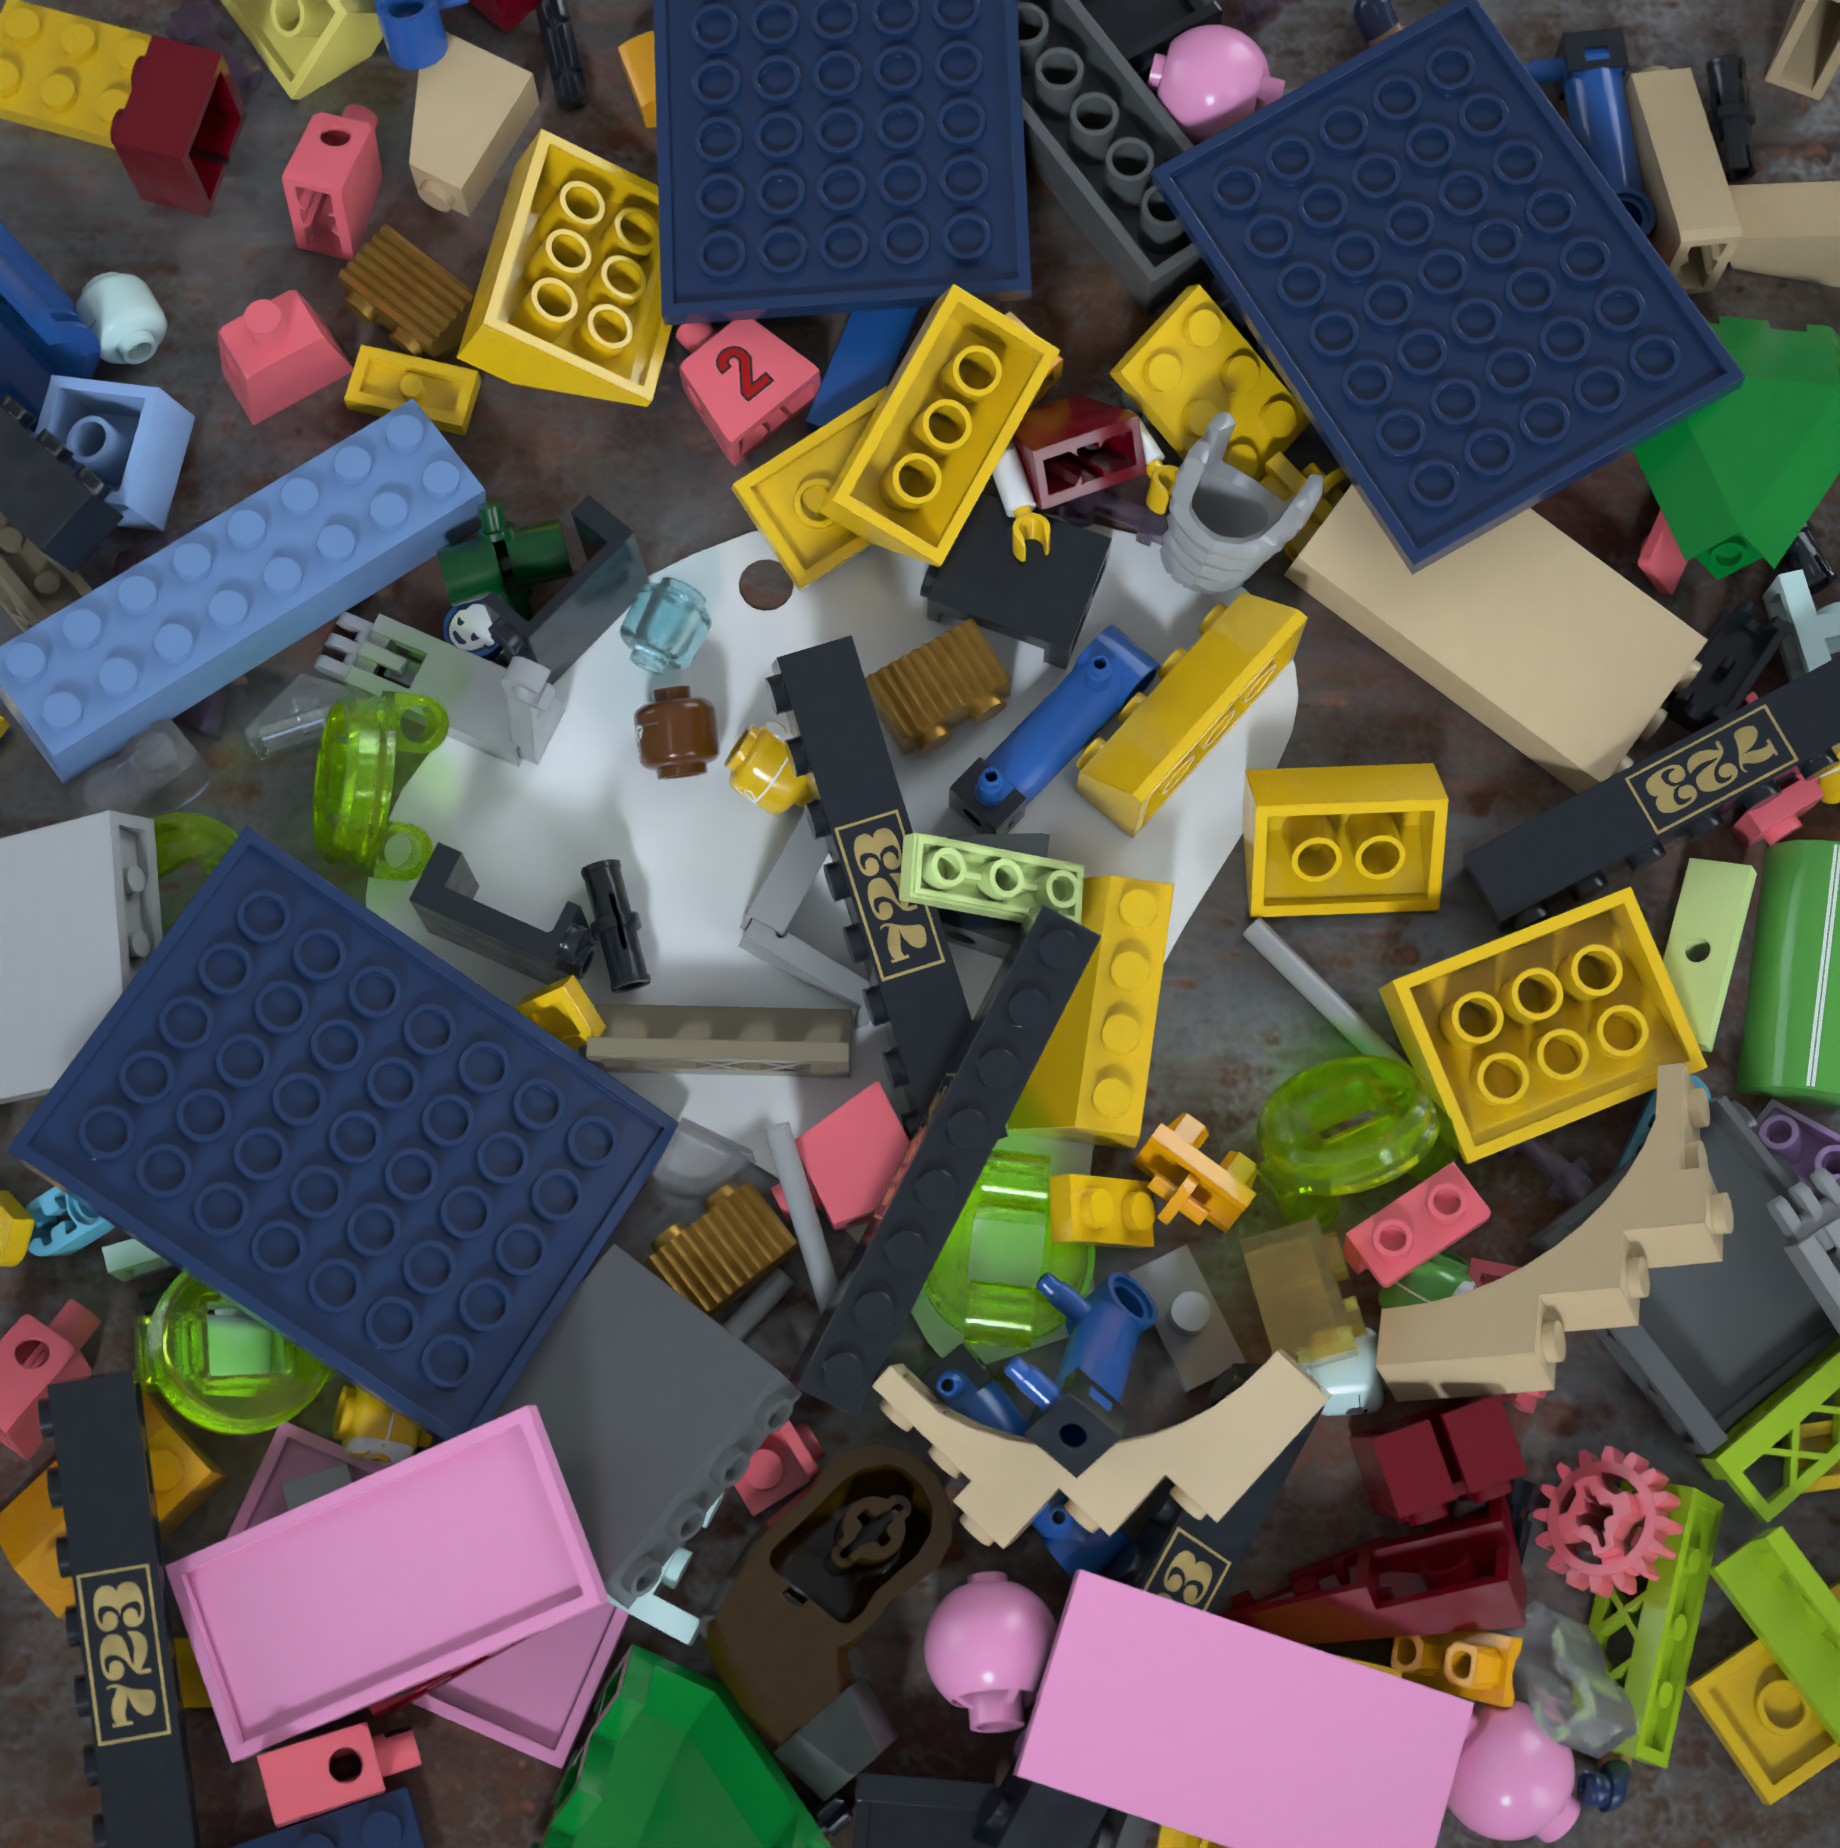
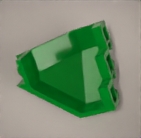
M1718 316L1717 323L1708 324L1744 373L1745 379L1742 387L1632 449L1685 561L1696 557L1717 581L1761 558H1764L1775 569L1840 473V336L1831 326L1806 324L1804 331L1772 329L1769 326L1768 320Z
M634 1644L631 1645L602 1688L593 1708V1711L598 1713L597 1721L593 1725L581 1751L574 1750L551 1801L556 1805L553 1816L544 1833L543 1841L541 1844L533 1841L531 1848H833L726 1687Z

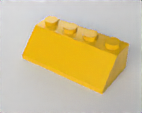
M953 284L933 305L818 512L874 545L937 567L941 566L1053 365L1060 349Z
M1242 592L1229 607L1225 606L1222 602L1217 604L1205 617L1197 630L1203 636L1188 652L1179 647L1172 653L1157 674L1162 681L1147 697L1140 691L1126 704L1117 718L1121 727L1107 742L1101 737L1096 738L1083 752L1076 763V766L1081 770L1078 775L1076 792L1130 837L1134 838L1290 664L1295 656L1308 617L1296 608Z
M1114 875L1084 878L1081 925L1100 934L1101 938L1009 1117L1007 1132L1135 1151L1141 1132L1175 884Z

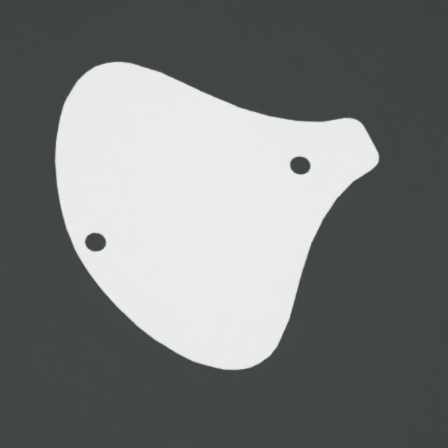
M1047 515L1112 538L1107 566L1067 669L1065 670L1043 662L1044 649L978 626L1012 679L1011 695L1004 699L1007 705L999 714L980 724H975L972 718L952 728V738L937 750L922 755L918 749H915L905 756L899 752L898 747L887 733L885 726L877 715L913 832L942 838L951 835L980 834L949 807V788L979 757L985 760L1073 670L1082 652L1106 627L1112 624L1117 626L1162 667L1175 650L1182 647L1188 652L1203 636L1197 630L1205 617L1217 604L1222 602L1225 606L1229 607L1242 592L1250 593L1241 586L1235 590L1217 594L1190 590L1183 587V584H1178L1171 578V574H1168L1165 570L1159 551L1163 543L1137 534L1063 516ZM758 530L692 554L648 576L650 587L552 685L557 688L554 696L563 703L565 712L538 765L523 759L518 767L445 735L404 786L385 825L371 860L366 890V907L514 1008L524 995L543 988L547 984L428 932L409 901L437 843L440 842L462 852L479 884L473 900L545 932L553 930L567 901L581 906L590 928V924L595 919L585 880L582 879L581 869L594 862L617 859L621 863L622 868L620 869L631 911L639 913L642 927L637 931L647 973L650 974L651 981L649 985L637 990L613 993L610 987L611 981L601 942L593 940L592 937L591 943L596 945L594 958L585 976L581 980L577 978L576 980L594 1008L595 1004L852 1009L850 1078L607 1072L681 1123L682 1126L719 1142L779 1179L764 1129L779 1123L789 1122L794 1139L796 1140L877 1081L881 1084L902 1127L901 1114L909 1112L910 1109L903 1087L892 1088L884 1067L882 1051L891 1048L883 1024L874 1027L870 1020L868 1025L855 1029V1016L858 1009L769 964L738 946L745 933V930L740 928L741 923L805 809L793 804L782 814H770L731 788L729 783L731 770L724 766L732 747L750 724L759 728L768 721H775L791 730L786 713L775 714L765 683L766 677L774 675L771 665L777 657L852 635L866 678L869 674L876 673L881 667H886L892 661H897L902 655H908L913 649L920 648L924 643L931 642L935 637L941 636L946 631L952 630L956 625L963 624L965 621L944 613L939 623L927 619V598L920 596V591L930 564L874 544L799 592L794 584L791 597L784 605L777 609L766 611L755 609L747 604L740 594L739 581L742 573L749 565L759 560L769 559L779 562ZM1294 660L1290 662L1134 838L1130 837L1076 792L1078 775L1081 771L1076 766L1078 759L1096 738L1101 737L1107 742L1121 727V724L1117 721L1121 713L1119 711L1026 806L1025 816L1008 834H1050L1047 858L1084 865V878L1114 875L1175 884L1165 950V963L1191 915L1243 834L1245 770L1276 769L1292 734L1299 697ZM1156 675L1143 694L1148 697L1162 679ZM675 686H690L691 697H702L710 700L715 707L720 755L716 760L707 764L708 773L658 780L657 770H649L643 767L639 761L634 713L641 706L654 702L653 690ZM830 853L825 859L823 865L832 862ZM822 865L781 938H784L789 932L869 981L864 962L854 964L850 957L843 934V927L852 923L844 899L834 902ZM948 942L970 1016L973 1020L1003 959ZM587 1044L574 1049L577 1053L588 1059L586 1056ZM1008 1119V1121H1007V1123H1006V1125H1005L1006 1131H1007V1128H1008L1009 1119ZM1007 1132L1008 1137L997 1141L911 1310V1314L927 1342L941 1358L947 1356L960 1343H966L971 1346L987 1365L1070 1337L1065 1325L1066 1317L1047 1302V1297L1037 1290L1036 1283L1044 1273H1052L1060 1281H1065L1084 1298L1095 1289L1088 1245L1051 1242L1049 1176L1062 1174L1090 1176L1094 1144ZM869 1223L849 1228L845 1231L859 1243Z

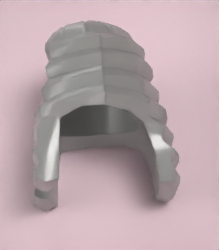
M1218 412L1207 425L1205 433L1189 450L1183 464H1181L1176 475V481L1172 486V494L1169 501V509L1171 511L1167 516L1169 528L1162 535L1164 543L1159 550L1164 568L1168 574H1171L1173 580L1178 584H1183L1185 588L1208 594H1217L1240 588L1264 562L1275 553L1281 551L1286 542L1290 541L1303 528L1313 513L1316 504L1319 502L1323 490V476L1310 474L1301 489L1289 499L1283 501L1253 478L1223 462L1222 457L1236 425V421L1229 412Z

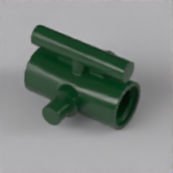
M500 500L483 502L477 506L482 525L477 532L479 539L437 549L438 561L452 607L482 600L492 592L528 622L533 618L528 599L533 594L532 586L573 576L560 521L557 518L515 529L512 521H506Z

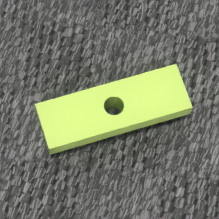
M917 832L905 835L903 838L899 900L1020 923H1023L1030 908L1045 905L1081 924L1084 865Z
M1689 858L1663 963L1700 1050L1712 1052L1757 873L1752 865ZM1710 952L1705 960L1695 962L1700 954Z

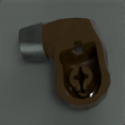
M876 1442L845 1449L819 1473L808 1487L760 1527L747 1543L739 1558L701 1612L699 1620V1632L711 1665L744 1716L778 1748L774 1754L823 1801H826L899 1737L897 1730L864 1678L861 1676L858 1680L855 1679L852 1674L847 1651L871 1629L889 1602L939 1567L952 1543L950 1500L937 1475L912 1453Z

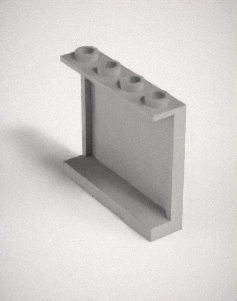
M107 810L0 839V1105L49 1093L163 939L154 819Z

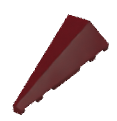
M1506 1495L1485 1501V1508L1451 1521L1448 1515L1430 1521L1428 1522L1429 1530L1388 1541L1383 1535L1288 1573L1290 1586L1255 1600L1249 1590L1231 1596L1233 1609L1214 1615L1299 1644L1525 1627L1527 1589Z

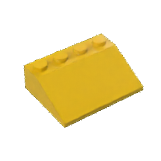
M541 128L514 166L457 359L512 384L648 407L653 400L672 325H665L661 310L658 185Z
M1631 886L1395 979L1378 989L1401 1046L1465 1164L1657 1088L1658 1065L1684 1062L1689 1074L1708 1068Z

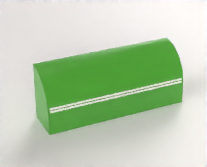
M1792 840L1775 843L1773 846L1765 849L1736 1082L1737 1092L1837 1110L1840 1108V842Z

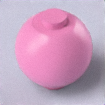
M1203 25L1187 30L1176 37L1170 43L1167 56L1155 53L1147 87L1149 90L1157 92V100L1190 142L1196 146L1281 98L1285 80L1270 76L1265 55L1249 36L1228 26Z
M987 1571L971 1574L967 1577V1584L957 1587L945 1596L931 1615L924 1638V1656L928 1673L935 1687L948 1702L955 1706L969 1709L970 1730L993 1733L1020 1729L1025 1726L1024 1708L1036 1701L1058 1630L1057 1625L1045 1603L1027 1587L1015 1582H1008L1006 1573Z
M1514 1700L1513 1707H1500L1484 1702L1474 1705L1447 1802L1448 1808L1466 1827L1477 1834L1491 1839L1516 1841L1536 1835L1545 1843L1558 1840L1573 1826L1581 1810L1580 1801L1572 1794L1575 1783V1763L1570 1745L1564 1733L1549 1716L1527 1703Z

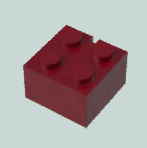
M153 35L145 56H139L134 63L131 74L132 90L125 108L118 109L113 117L110 130L111 142L141 200L209 217L226 169L222 164L189 156V152L193 150L230 160L246 120L247 111L222 53Z
M1500 1394L1460 1397L1348 1437L1374 1512L1394 1517L1397 1523L1409 1521L1410 1526L1424 1524L1449 1514L1446 1502L1455 1500L1457 1497H1459L1460 1501L1473 1499L1474 1504L1506 1495L1513 1491L1509 1480L1528 1474Z

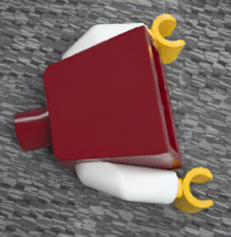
M1072 396L1036 409H1028L992 473L1007 516L1015 517L1012 533L1013 554L1018 560L1026 561L1025 540L1035 539L1041 542L1045 555L1049 554L1050 523L1041 514L1032 512L1036 506L1044 510L1144 474H1148L1151 479L1146 495V504L1153 512L1164 514L1169 501L1168 494H1172V486L1176 481L1179 467L1162 464L1165 457L1139 416L1129 409H1121L1085 396Z

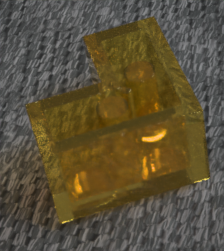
M1314 1218L1239 1240L1273 1354L1282 1348L1305 1370L1359 1355L1355 1338L1365 1336L1367 1332L1356 1296L1343 1299L1338 1282L1350 1279L1336 1231L1323 1235L1318 1218Z

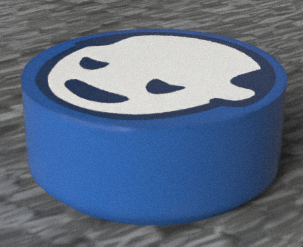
M483 599L455 606L448 612L443 625V633L447 643L489 661L498 657L499 653L503 650L502 646L488 631L492 622L484 606Z

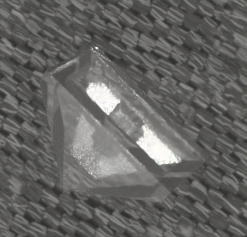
M300 674L245 729L248 742L260 760L380 723V719L367 691Z

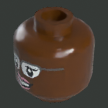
M675 686L653 690L654 702L641 706L634 713V726L641 765L649 770H657L658 780L684 778L708 773L707 764L716 760L720 755V741L713 703L702 697H691L690 686Z

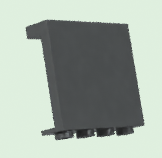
M1726 1095L1708 1099L1710 1124L1708 1127L1700 1128V1140L1705 1146L1708 1170L1718 1193H1728L1733 1210V1232L1723 1234L1722 1262L1648 1268L1650 1292L1648 1297L1640 1298L1639 1326L1593 1329L1686 1452L1693 1454L1709 1455L1728 1439L1724 1432L1726 1428L1840 1337L1783 1249V1246L1789 1242L1767 1208V1202L1780 1195L1788 1201L1796 1215L1800 1214L1788 1193V1189L1800 1181L1793 1167L1777 1153L1771 1154L1755 1133L1758 1132L1759 1128L1750 1112L1739 1102L1734 1100L1730 1102ZM1640 1152L1525 1241L1537 1258L1575 1231L1607 1200L1628 1173ZM1834 1246L1833 1248H1831L1830 1250H1828L1826 1253H1829L1830 1251H1832V1250L1835 1249L1836 1247Z
M613 1244L573 1292L490 1421L526 1405L537 1406L606 1592L625 1608L629 1609L638 1597L647 1594L655 1586L660 1578L662 1567L682 1542L690 1540L697 1534L705 1521L707 1511L723 1491L736 1484L743 1477L748 1469L750 1458L769 1434L775 1433L785 1425L791 1416L793 1405L802 1393L777 1368L620 1247Z

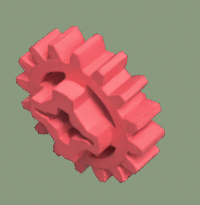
M1605 1446L1600 1461L1598 1456L1583 1449L1579 1451V1468L1574 1470L1560 1462L1556 1466L1558 1474L1563 1480L1560 1485L1555 1487L1549 1484H1542L1540 1488L1541 1492L1551 1499L1549 1508H1541L1533 1512L1534 1518L1548 1525V1531L1541 1533L1535 1538L1536 1545L1548 1551H1555L1549 1557L1546 1565L1549 1569L1561 1575L1567 1573L1566 1583L1579 1590L1585 1591L1590 1586L1591 1592L1604 1598H1610L1615 1584L1618 1590L1629 1595L1636 1594V1576L1642 1575L1656 1582L1660 1579V1576L1653 1563L1658 1556L1663 1559L1674 1560L1677 1555L1669 1546L1665 1545L1667 1535L1683 1533V1526L1668 1518V1512L1675 1510L1681 1505L1680 1499L1668 1491H1662L1669 1478L1655 1468L1648 1469L1649 1461L1641 1456L1630 1452L1625 1458L1623 1452L1612 1446ZM1613 1480L1630 1482L1638 1493L1632 1495L1627 1491L1622 1492L1620 1488L1614 1486ZM1583 1548L1589 1552L1593 1551L1595 1556L1601 1558L1602 1564L1588 1563L1577 1550Z

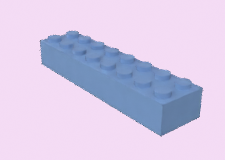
M411 399L0 646V699L61 782L66 785L437 555V549L451 546L482 527L477 506L486 502L485 489L417 402Z

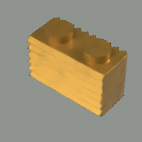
M387 224L382 225L379 233L373 234L371 241L365 243L363 250L357 251L355 258L349 260L347 267L340 270L338 277L346 295V298L343 300L346 308L367 326H371L375 321L379 325H383L388 332H391L388 336L390 341L402 354L419 358L421 356L424 359L442 363L462 341L476 293Z
M973 618L967 619L963 624L956 625L952 630L946 631L939 637H935L931 642L924 643L918 649H913L908 655H902L897 661H892L886 667H881L876 673H871L865 678L875 712L903 756L915 749H918L922 755L937 750L952 738V728L972 718L975 724H980L995 717L1006 707L1007 703L1004 699L1011 695L1012 684L1011 677Z
M750 1180L740 1188L732 1181L714 1192L703 1203V1207L708 1213L701 1216L698 1221L692 1223L688 1228L680 1221L666 1229L650 1244L655 1254L645 1260L657 1277L710 1318L763 1279L776 1266L778 1267L800 1250L798 1242Z

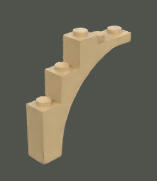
M1684 1062L1658 1065L1656 1118L1643 1148L1628 1173L1607 1200L1564 1240L1529 1264L1481 1287L1428 1303L1382 1309L1376 1367L1397 1402L1554 1390L1556 1362H1563L1566 1355L1564 1332L1639 1326L1640 1298L1648 1297L1650 1292L1648 1268L1722 1262L1723 1234L1733 1232V1210L1728 1193H1718L1708 1170L1705 1146L1700 1140V1128L1708 1127L1710 1124L1708 1097L1703 1087L1695 1088Z
M1281 1348L1241 1387L1215 1406L1187 1421L1163 1430L1119 1440L1076 1479L1028 1437L1015 1435L981 1424L950 1409L903 1363L889 1366L872 1385L884 1398L879 1403V1407L891 1421L907 1432L914 1426L933 1444L928 1450V1454L945 1472L956 1479L965 1474L971 1480L953 1500L964 1511L959 1520L984 1545L990 1546L995 1541L1003 1549L1016 1541L1060 1491L1070 1498L1064 1504V1507L1080 1525L1091 1533H1095L1101 1528L1110 1536L1123 1525L1166 1476L1176 1484L1170 1491V1494L1188 1513L1198 1520H1201L1208 1514L1214 1521L1218 1522L1333 1396Z

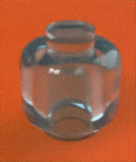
M669 577L662 578L660 583H647L639 589L619 631L623 642L632 650L629 659L641 669L656 675H663L666 668L672 670L689 668L712 625L711 615L704 606L706 602L705 596L694 587Z

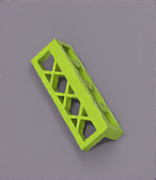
M1840 1337L1725 1431L1728 1439L1709 1455L1698 1454L1694 1458L1710 1479L1726 1480L1760 1523L1770 1522L1840 1460ZM1834 1393V1406L1821 1405ZM1811 1412L1833 1414L1832 1441L1820 1453L1799 1451L1800 1423ZM1786 1435L1785 1449L1772 1448L1774 1444ZM1763 1454L1783 1456V1485L1765 1500L1743 1471ZM1798 1458L1811 1460L1798 1471Z
M1621 1481L1620 1489L1622 1492L1627 1491L1632 1495L1638 1493L1630 1482ZM1667 1483L1662 1491H1668L1680 1499L1681 1505L1675 1510L1668 1512V1518L1682 1525L1683 1533L1667 1535L1665 1545L1669 1546L1677 1555L1674 1560L1663 1559L1658 1556L1653 1564L1658 1570L1660 1579L1656 1582L1648 1579L1646 1591L1631 1602L1627 1601L1623 1592L1618 1590L1615 1584L1610 1598L1595 1595L1564 1731L1566 1739L1570 1742L1619 1753L1641 1763L1665 1769L1668 1766L1710 1574L1708 1569L1712 1565L1725 1505L1694 1487ZM1627 1625L1635 1640L1632 1655L1614 1669L1605 1654L1608 1639L1619 1629ZM1609 1692H1612L1620 1707L1614 1736L1588 1730L1594 1703Z
M1782 1526L1762 1530L1708 1569V1571L1840 1748V1603Z

